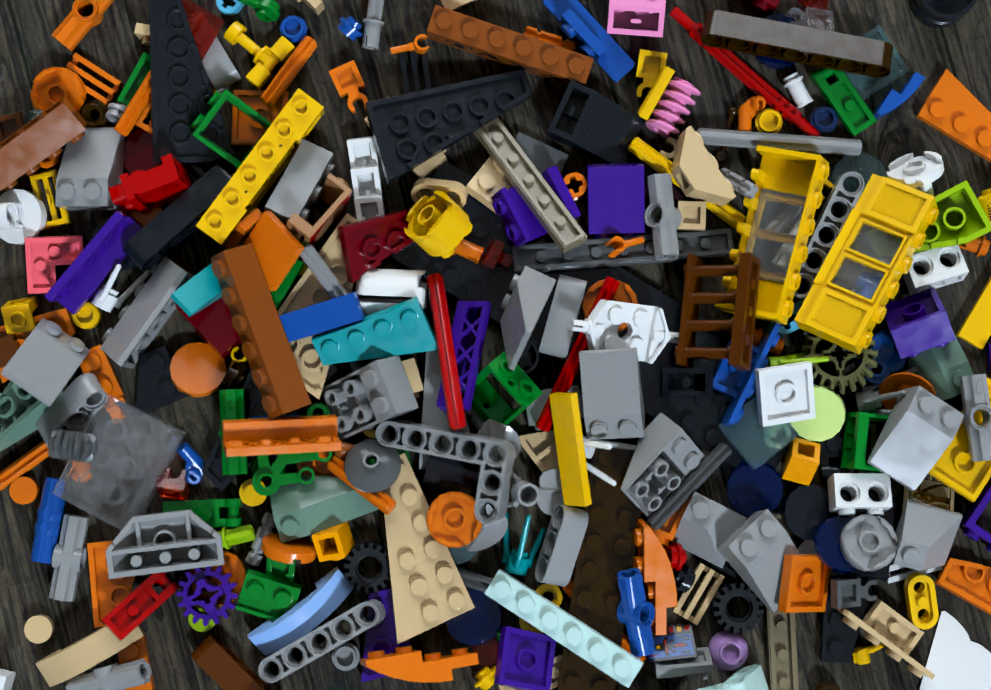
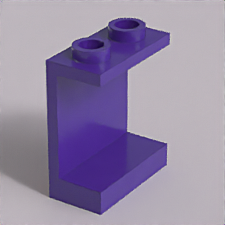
M557 166L546 169L541 175L573 218L577 219L581 216V213ZM505 187L501 188L491 197L493 209L501 217L505 225L506 235L513 241L515 247L548 234L514 187L507 190Z

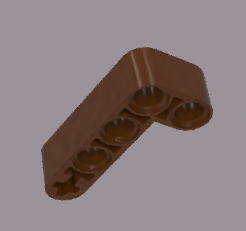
M212 633L191 653L193 660L223 690H271L229 647Z

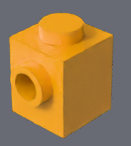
M793 437L783 459L782 479L809 486L820 464L821 444Z
M348 521L314 533L311 536L319 562L344 559L355 545Z

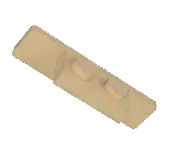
M877 598L862 620L846 609L837 610L844 615L842 621L855 631L858 627L866 632L863 637L877 647L880 643L886 646L888 649L885 653L897 662L903 659L909 663L906 669L920 679L923 674L930 679L934 678L935 674L909 656L924 632L883 601Z

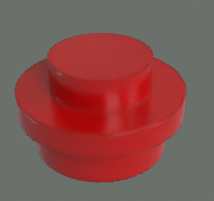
M673 543L671 546L667 545L665 551L672 571L681 570L687 559L685 549H683L680 543Z

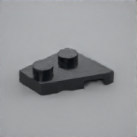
M167 345L139 356L135 413L139 418L188 397V394L177 390L171 380L170 364L172 356Z

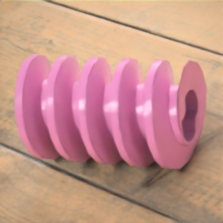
M673 77V80L669 81L667 85L669 90H664L662 94L664 100L660 99L656 104L658 109H654L651 113L653 119H648L645 123L646 127L666 139L670 137V133H680L674 125H684L685 121L680 115L690 114L685 105L694 106L696 103L690 96H700L701 94L695 86L679 77Z

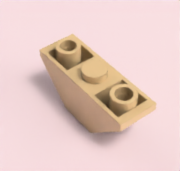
M692 126L687 127L678 136L671 174L686 197L724 206L736 197L733 185L728 179L724 178L719 170L717 160L706 150L702 136L697 131H694Z

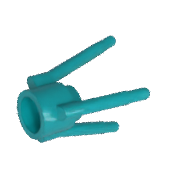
M506 512L508 529L503 536L502 562L506 563L504 571L526 576L528 568H532L534 557L547 529L545 527L541 528L528 556V552L524 551L531 515L527 514L518 549H512L510 553L509 514Z

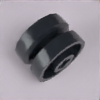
M909 0V6L915 18L925 26L944 28L958 22L971 10L977 0Z

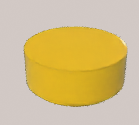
M87 301L77 314L71 313L72 321L79 328L92 329L99 324L101 311L99 307Z

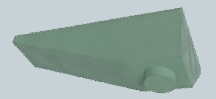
M910 293L902 295V299L910 296ZM956 336V340L949 342L943 347H934L922 351L915 357H907L908 369L916 367L917 371L914 374L925 378L933 386L936 397L942 401L961 394L959 377L974 375Z
M12 381L8 383L2 393L0 392V452L36 431L37 420L49 408V406ZM67 383V384L65 385V387L62 389V391H61L60 394L57 396V398H58V397L66 390V388L69 386L68 383Z
M301 474L303 481H309L312 476ZM331 475L315 476L314 481L308 485L302 483L281 485L276 493L270 495L273 518L281 543L309 536L379 510L340 478L331 477ZM272 480L268 481V485L270 486Z

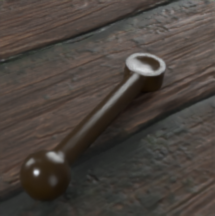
M730 106L727 109L729 116L725 130H731L734 116L738 114V109L735 106ZM721 146L720 151L716 154L718 162H724L727 159L725 152L727 146Z

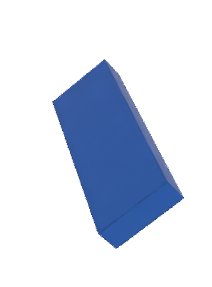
M357 292L279 316L288 342L365 319Z

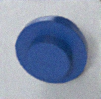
M290 15L282 20L279 28L280 34L291 43H298L307 35V25L301 17Z
M351 15L348 18L342 16L339 19L341 22L337 26L338 29L351 40L355 41L358 36L361 37L363 35V32L360 30L362 24Z

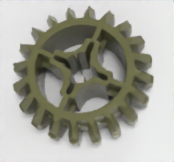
M809 335L806 337V341L810 345L802 346V352L808 355H804L801 358L828 356L830 358L829 361L819 363L834 367L837 376L829 375L821 370L817 363H812L813 383L820 379L819 386H826L828 384V388L832 391H835V387H839L840 394H845L846 386H849L850 390L855 392L856 382L861 386L866 385L863 376L867 378L873 377V372L869 368H877L878 365L877 361L873 360V358L878 357V351L872 349L876 345L875 340L871 341L868 348H863L860 355L840 347L843 361H841L842 367L839 368V363L836 359L838 345L833 343L830 349L823 350L822 353L817 354L821 345L827 340L818 336L816 338ZM857 360H862L861 365L856 371L845 376V370L848 365L857 363Z

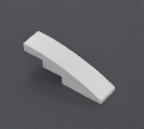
M369 136L347 139L357 220L362 221L385 215L374 138Z

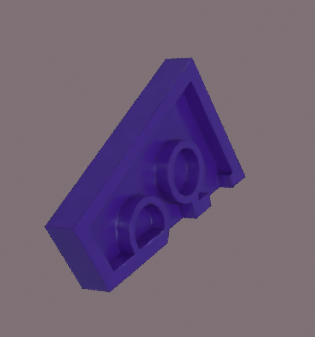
M392 588L381 589L376 593L370 592L369 600L375 599L380 601L384 605L386 613L384 619L379 624L366 631L363 657L368 658V652L384 650L385 654L395 653L396 647L411 645L410 639L397 644ZM368 606L367 619L373 621L376 613L372 607ZM363 666L361 683L387 677Z

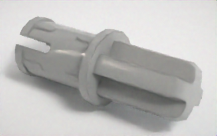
M384 0L368 1L367 16L362 21L365 23L362 48L379 50L381 28L384 26L382 21Z

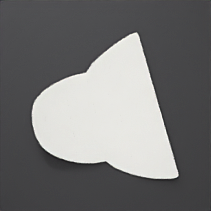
M941 611L925 667L935 676L933 679H930L923 674L919 690H991V653L982 645L970 641L969 635L963 626L949 613Z

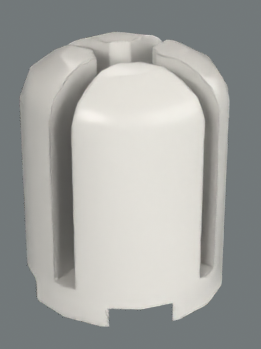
M374 268L362 274L361 278L357 280L356 292L359 295H371L359 297L364 317L418 297L424 309L427 304V283L421 282V275H424L426 270Z

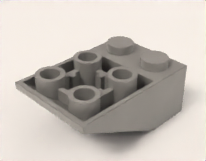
M399 355L376 360L323 387L322 391L330 415L337 416V434L340 440L378 426L384 421L396 419L419 408Z
M660 413L644 430V437L639 438L621 490L649 518L664 500L679 487L680 483L691 471L699 465L705 455L680 426L663 413Z

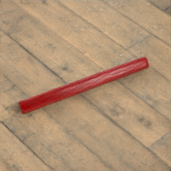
M434 273L427 276V285L449 427L453 430H458L466 425L444 280L442 275Z
M612 277L605 279L586 319H588L601 299L613 300L620 285L618 280ZM579 333L550 394L569 391L580 368L579 351L589 349L585 333ZM548 397L536 422V427L544 432L550 431L553 424L550 397Z

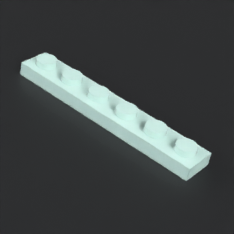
M502 569L498 570L484 593L627 688L630 687L644 664L642 660Z

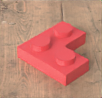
M82 235L24 237L28 294L47 293L56 283L55 265H71L83 251Z

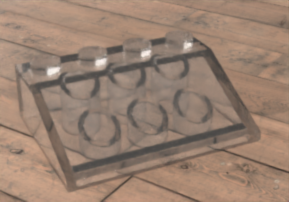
M107 394L106 403L89 420L83 432L93 434L98 438V449L94 461L90 463L68 461L52 494L122 530L133 516L145 514L186 432L150 413Z

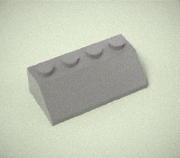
M167 257L152 267L150 279L147 283L142 282L134 293L136 298L130 306L126 305L118 315L120 320L114 329L112 327L109 328L101 339L104 343L100 349L121 367L132 369L139 361V356L145 353L176 309L175 306L177 304L170 297L171 294L194 277V275Z

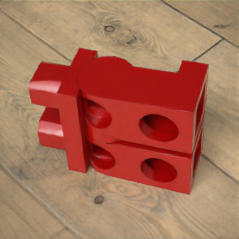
M170 153L161 157L163 164L147 171L137 170L130 175L128 173L119 175L121 183L108 188L112 202L116 206L120 205L124 212L137 209L143 215L151 212L150 207L158 208L172 203L192 186L187 169Z

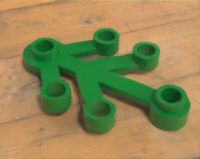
M322 403L311 405L307 411V416H313V412L316 409H321L324 415H330L329 409ZM329 451V456L325 459L320 458L318 452L277 454L278 458L271 467L268 455H257L259 470L253 475L252 486L258 494L270 496L276 493L281 485L295 483L311 484L314 481L315 473L309 467H304L297 473H280L287 464L316 460L327 462L332 457V451ZM303 471H309L312 474V478L309 481L301 479ZM264 476L272 479V483L268 487L261 485V479Z

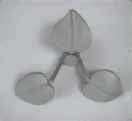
M492 419L486 420L477 434L510 441L515 447L516 459L520 453L521 441L515 430ZM500 446L495 448V456L498 460L504 458V451ZM548 469L542 472L539 476V487L528 481L521 480L513 472L512 479L515 481L511 488L513 501L508 502L507 508L517 507L519 504L533 506L537 503L542 512L552 516L557 505H564L559 469ZM487 503V514L489 516L494 517L495 508L493 509L491 505ZM506 516L491 524L482 523L478 537L470 544L465 545L468 551H480L500 541L508 529V519Z

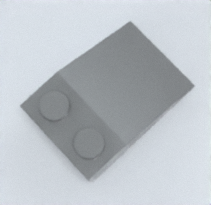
M114 127L86 128L84 130L85 135L73 144L69 141L66 144L56 178L55 206L70 211H122L120 205L116 206L113 204L108 188L121 183L119 175L123 174L125 137L118 134Z
M528 266L524 267L520 276L514 275L508 288L513 293L512 295L507 293L500 306V309L504 310L500 324L508 369L514 371L556 282L555 279Z
M42 318L0 374L50 407L85 359L90 349L85 347V344L80 339L71 337L63 332L57 323Z
M637 347L579 351L587 440L644 437L645 411Z
M921 386L902 389L906 391V395L897 398L867 463L911 491L917 489L953 441L965 416Z
M765 509L755 511L717 550L770 612L774 613L778 609L784 554L800 553L787 531L771 512Z

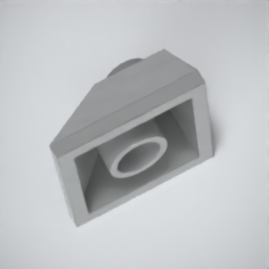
M694 492L682 516L672 543H680L686 551L723 568L726 559L717 548L747 518Z
M906 500L895 531L898 544H896L897 552L892 560L893 564L918 571L945 565L963 515Z

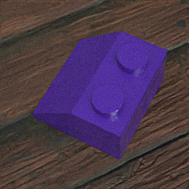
M934 287L886 304L885 306L887 309L885 320L901 359L915 357L922 351L934 347H943L949 342L956 340L946 310Z

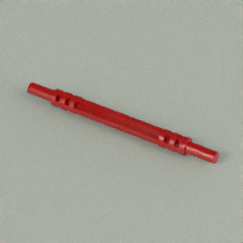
M677 6L671 11L669 15L689 32L688 35L756 95L763 96L766 104L776 112L778 111L782 118L790 125L794 124L807 136L821 135L814 126L801 116L802 112L735 53L731 50L714 48L701 42L703 26L701 23L698 22L696 24Z

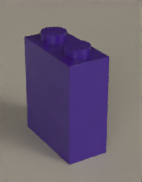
M642 163L586 164L588 234H594V238L598 239L610 238V234L621 233V237H634L638 233H645L644 165Z

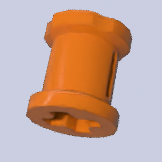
M576 172L566 175L563 180L567 188L570 185V181H574L576 185H581L578 193H574L573 189H569L574 201L581 199L587 188L585 177Z

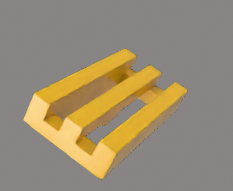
M667 66L661 69L637 112L639 117L648 120L675 70Z
M57 169L29 176L33 193L42 202L43 198L38 180H43L52 221L49 222L47 218L44 230H48L51 227L56 228L63 224H71L69 211L60 208L62 218L59 219L49 177L53 179L56 192V178L59 171Z

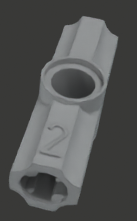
M652 174L647 176L649 206L645 210L644 220L647 226L652 228L655 260H674L679 256L677 228L680 226L682 215L680 210L674 207L671 174Z
M986 374L961 376L959 381L964 410L962 414L965 415L962 423L966 427L970 461L991 460V407ZM977 410L983 415V421L980 425H977L973 419L974 413Z
M64 514L59 543L56 544L52 555L54 572L49 598L59 601H75L79 575L84 569L87 558L85 542L90 523L89 517Z
M145 658L120 665L114 663L94 669L93 672L76 675L68 679L66 690H125L126 688L144 685L150 682L151 666L146 662Z

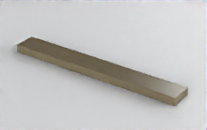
M771 513L791 538V532L784 526L781 513ZM765 606L769 690H799L795 613H784L778 611V609L771 613Z

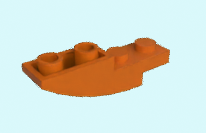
M637 519V529L633 530L634 545L637 546V556L633 557V567L640 569L642 580L645 582V597L648 599V602L653 604L655 609L651 630L655 635H667V608L678 607L674 574L666 551L658 537L643 519Z
M412 645L396 647L395 653L385 654L384 650L368 652V658L360 659V665L372 671L396 679L422 683L453 681L452 669L479 664L478 654L468 651V647L452 649L451 655L441 656V652L424 654V659L422 660L421 651L412 650Z

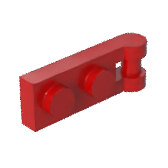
M167 572L153 573L101 620L120 642L180 588L175 581L172 583L166 576ZM156 583L164 590L159 595L152 588Z

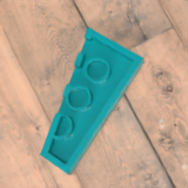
M418 297L365 316V319L312 337V343L323 365L437 350L436 338Z

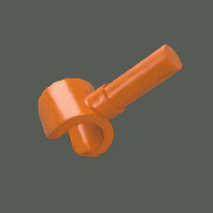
M420 34L416 36L414 42L391 47V54L413 50L418 54H424L430 46L422 48L418 46L417 42L426 40L428 36Z
M615 236L604 246L609 245L614 248V251L608 255L610 258H614L626 248L644 243V237L623 240L621 237Z

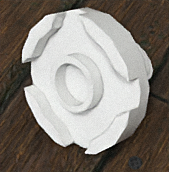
M923 151L924 156L914 157L913 153H909L889 164V172L887 171L889 179L934 196L932 182L941 177L944 172L942 156L932 151Z
M12 189L0 196L1 239L7 243L25 245L24 237H36L41 230H44L47 220L45 205L42 200H38L33 192Z

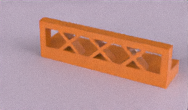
M336 415L222 420V448L226 457L342 451V442L337 437Z

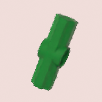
M245 389L219 390L221 422L219 436L221 438V445L222 420L246 419ZM222 448L223 475L248 474V456L226 457Z

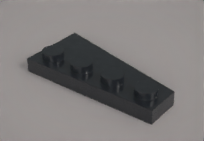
M824 548V554L832 556V549ZM830 571L825 612H821L819 661L850 663L860 627L856 631L842 621L844 615L838 612V609L831 607L830 579L852 577L855 575ZM855 576V577L861 578V580L864 579V578H867V577ZM872 585L868 588V593L871 592ZM861 599V606L845 609L862 620L868 600Z

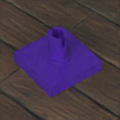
M509 626L501 627L494 684L520 690H550L556 641L545 634Z

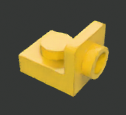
M36 296L9 300L1 307L7 334L34 330L36 326L32 312L38 307Z

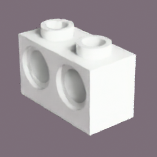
M959 245L923 252H914L911 257L913 263L909 272L902 275L911 296L933 287L937 289L963 281L969 270ZM940 259H949L952 263V266H944L940 262ZM913 267H922L925 270L926 274H917L914 271Z
M834 473L827 480L829 513H838L840 517L855 516L856 513L883 516L886 511L893 507L890 477L884 473ZM840 490L849 492L851 502L842 499ZM869 490H873L878 494L879 502L870 499L868 495Z

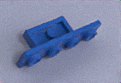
M578 0L543 1V5L560 22L563 32L569 38H574L581 45L579 48L583 54L594 58V61L615 83L635 67V62Z
M777 322L769 324L758 347L753 345L750 371H739L729 365L728 359L720 360L713 374V389L732 399L721 421L722 425L731 426L734 423H738L742 418L745 410L742 406L746 398H750L756 389L754 369L767 366L769 359L766 356L770 348H774L779 341L781 334L778 331L781 324ZM731 339L726 348H728V346L731 345Z

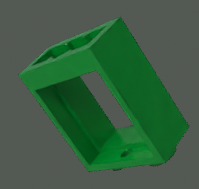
M224 89L222 93L216 91L210 98L207 105L211 108L206 115L203 116L200 113L190 126L194 129L191 135L238 169L272 123L227 89ZM226 100L265 128L242 162L202 134Z
M504 351L477 375L471 407L484 422L492 419L507 425L542 395L543 392L518 364L514 371L508 369L506 352ZM491 373L519 404L514 410L510 408L486 380ZM463 388L462 397L464 398L465 389Z
M846 412L841 468L883 473L869 463H865L869 422L885 424L889 415Z

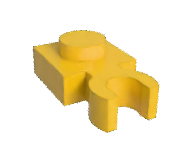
M639 49L635 77L643 78V81L637 87V97L642 96V90L645 87L651 89L661 69L666 66L668 53Z

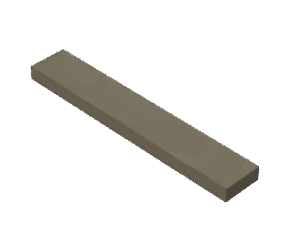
M499 118L473 132L562 253L586 242L588 238L586 233Z

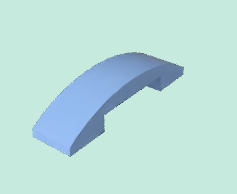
M335 567L315 583L316 590L274 622L267 619L247 636L265 656L277 652L305 636L322 623L338 608L354 587L349 585L348 579L345 578L341 570Z

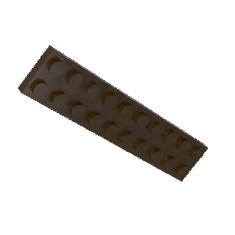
M595 448L591 465L615 480L617 484L612 486L592 472L589 474L592 504L584 507V511L588 512L589 519L576 560L568 613L621 647L625 623H621L617 618V607L621 597L616 574L621 570L633 568V557L636 552L633 530L637 529V519L641 518V511L621 490L634 451L611 448L610 450ZM563 646L557 690H615V679Z

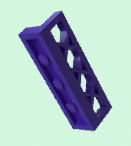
M116 211L44 297L50 302H59L70 313L77 314L113 272L116 264H119L125 258L126 254L123 252L124 245L143 226L128 212Z
M458 301L452 338L461 396L463 388L465 389L463 399L464 410H471L492 305L489 301ZM477 309H482L480 318L478 319L479 311ZM474 335H475V336H476L475 344L472 345V343H473V338H474ZM470 362V369L467 372L468 363ZM441 380L436 406L447 414Z

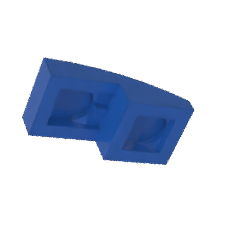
M915 72L909 77L900 93L891 89L885 94L873 113L876 120L889 114L905 102L926 77Z

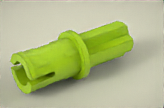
M251 524L231 529L223 527L218 532L222 536L223 548L225 547L227 550L232 545L255 539V530Z

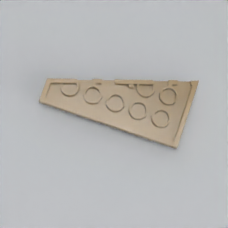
M346 213L318 254L349 294L352 293L354 283L348 282L338 227L359 221ZM308 267L277 312L280 316L330 300L331 297ZM314 334L289 342L307 392L320 399L330 364H322L312 343V337L318 335Z
M405 453L399 455L401 471L397 480L392 486L383 490L396 501L395 509L388 515L384 514L397 644L475 608L448 547L436 542L429 533L426 524L429 505Z

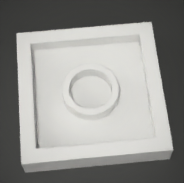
M804 361L754 369L758 424L765 427L816 418L811 362Z

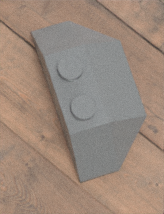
M191 509L133 516L105 551L109 579L225 565L222 536Z

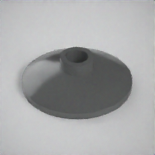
M367 439L357 443L348 452L345 458L344 470L348 481L353 487L362 492L377 493L386 490L395 483L401 471V460L395 448L381 445L377 439ZM374 458L377 460L374 465L367 464L369 459Z

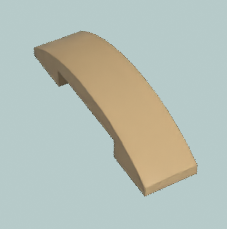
M139 625L120 642L104 626L62 650L59 649L37 661L35 664L49 687H52L106 660L144 636L145 632Z

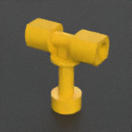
M235 21L225 32L224 38L232 45L239 43L255 57L253 60L255 66L245 77L248 82L260 90L272 77L270 72L279 62L284 64L295 50V46L285 37L281 36L271 48L268 46L261 48L245 35L247 28L239 21Z

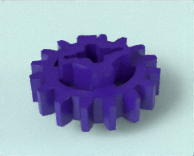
M220 565L216 570H213V566L206 567L205 570H203V567L195 568L196 574L189 570L185 573L188 581H179V584L184 589L176 592L177 596L183 597V601L177 605L178 607L185 606L187 608L183 614L184 617L190 614L194 616L192 623L195 624L200 619H203V625L208 626L210 620L213 619L215 624H219L221 622L220 615L227 619L230 616L227 609L236 608L237 605L232 602V599L240 596V593L233 592V588L238 585V582L230 583L229 579L232 573L222 574L223 566ZM210 576L219 579L222 584L212 582ZM196 580L197 588L194 594L190 595L191 586ZM206 590H219V592L215 593L214 596H212L210 599L203 597L200 599L197 598L200 595H202V593H204ZM226 593L225 603L220 609L219 600ZM197 604L205 608L206 613L199 611L194 605Z

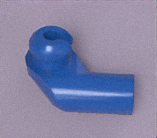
M184 442L177 448V453L185 460V479L189 484L195 485L201 481L203 476L204 461L187 442Z

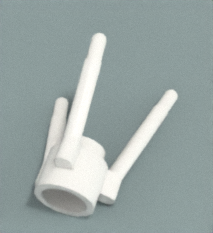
M116 264L107 283L105 284V280L94 293L91 303L111 313L114 307L120 309L123 302L151 274L150 270L145 271L120 297H117L119 291L112 286L121 269V264Z
M583 436L585 457L588 459L593 456L595 448L608 450L617 448L635 451L637 446L605 440H587V437ZM586 462L587 470L612 486L617 484L608 475Z

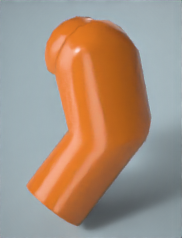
M752 96L738 108V131L752 132V119L766 107V100L763 96Z

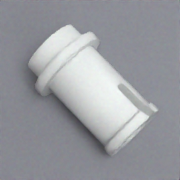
M795 72L783 79L785 83L783 87H787L797 109L814 100L802 81L803 75L800 76L798 72Z

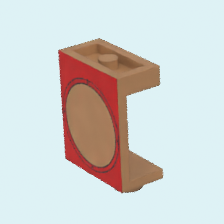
M331 173L327 176L321 199L331 207L314 226H311L296 213L288 219L286 228L303 246L311 244L315 247L346 212L352 194L349 184L344 179L336 178Z

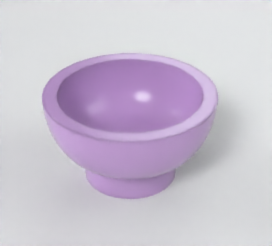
M727 630L720 631L711 638L708 645L712 663L721 670H736L747 660L748 644L739 633L736 634Z

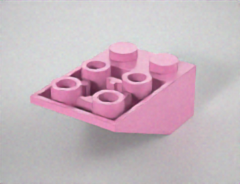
M609 0L607 33L663 37L666 0Z

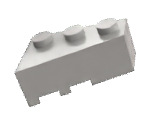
M303 139L265 205V211H272L285 226L288 219L294 213L307 221L314 202L316 203L323 191L322 185L330 173L333 174L335 165L332 164L333 153Z

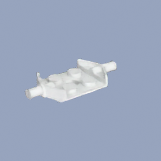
M604 299L597 303L588 319L584 321L570 319L569 323L573 325H568L569 331L585 333L589 350L637 347L638 361H644L649 364L654 363L667 343L678 344L679 339L678 332H670L668 330L662 308ZM622 323H626L628 327L627 333L623 337H619L617 333L618 327Z

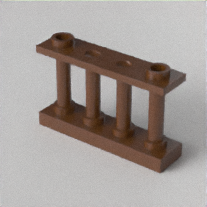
M740 253L739 262L736 265H704V261L696 255L688 254L687 263H685L683 268L685 284L679 339L674 351L676 364L683 368H693L694 359H728L729 365L739 371H750L761 260L752 253ZM736 276L737 288L734 292H701L702 277ZM699 304H734V317L731 320H698ZM731 331V345L728 348L695 347L696 332Z

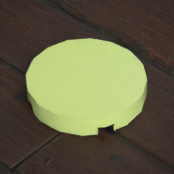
M814 385L816 418L790 423L799 436L809 441L821 442L831 439L841 430L845 421L846 408L842 398L826 386Z

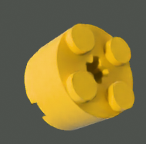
M434 191L436 195L430 198L425 195L412 206L406 217V221L409 222L408 229L404 227V231L408 237L430 256H441L445 259L454 253L455 247L471 232L473 226L469 222L468 214L446 193Z

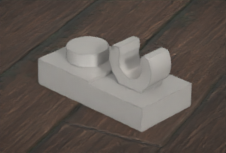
M709 647L696 648L697 657L653 662L656 678H673L687 675V679L692 681L693 674L702 673L703 680H707L708 673L713 672Z

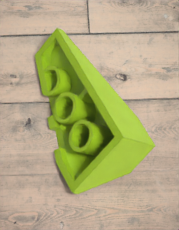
M967 180L935 196L939 209L938 217L933 225L929 224L927 227L924 244L919 250L916 249L915 252L966 244L991 232V222ZM876 228L865 233L877 258L894 256L903 240Z

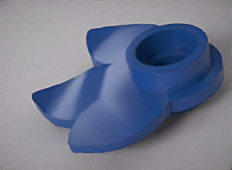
M886 330L878 332L872 338L876 342L872 349L878 351V357L873 358V360L877 361V366L880 367L881 373H873L872 378L863 376L871 384H881L891 373L900 371L906 362V357L901 359L898 351L894 350L893 338ZM857 360L856 364L860 366L862 360Z

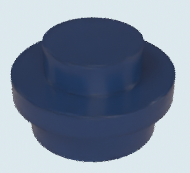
M820 106L813 110L809 122L821 134H827L836 127L838 117L832 108Z

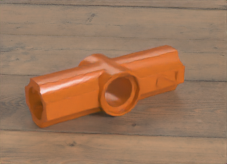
M75 0L72 11L57 27L52 36L72 52L89 30L101 23L104 12L114 0ZM93 6V13L88 17H83L84 9Z

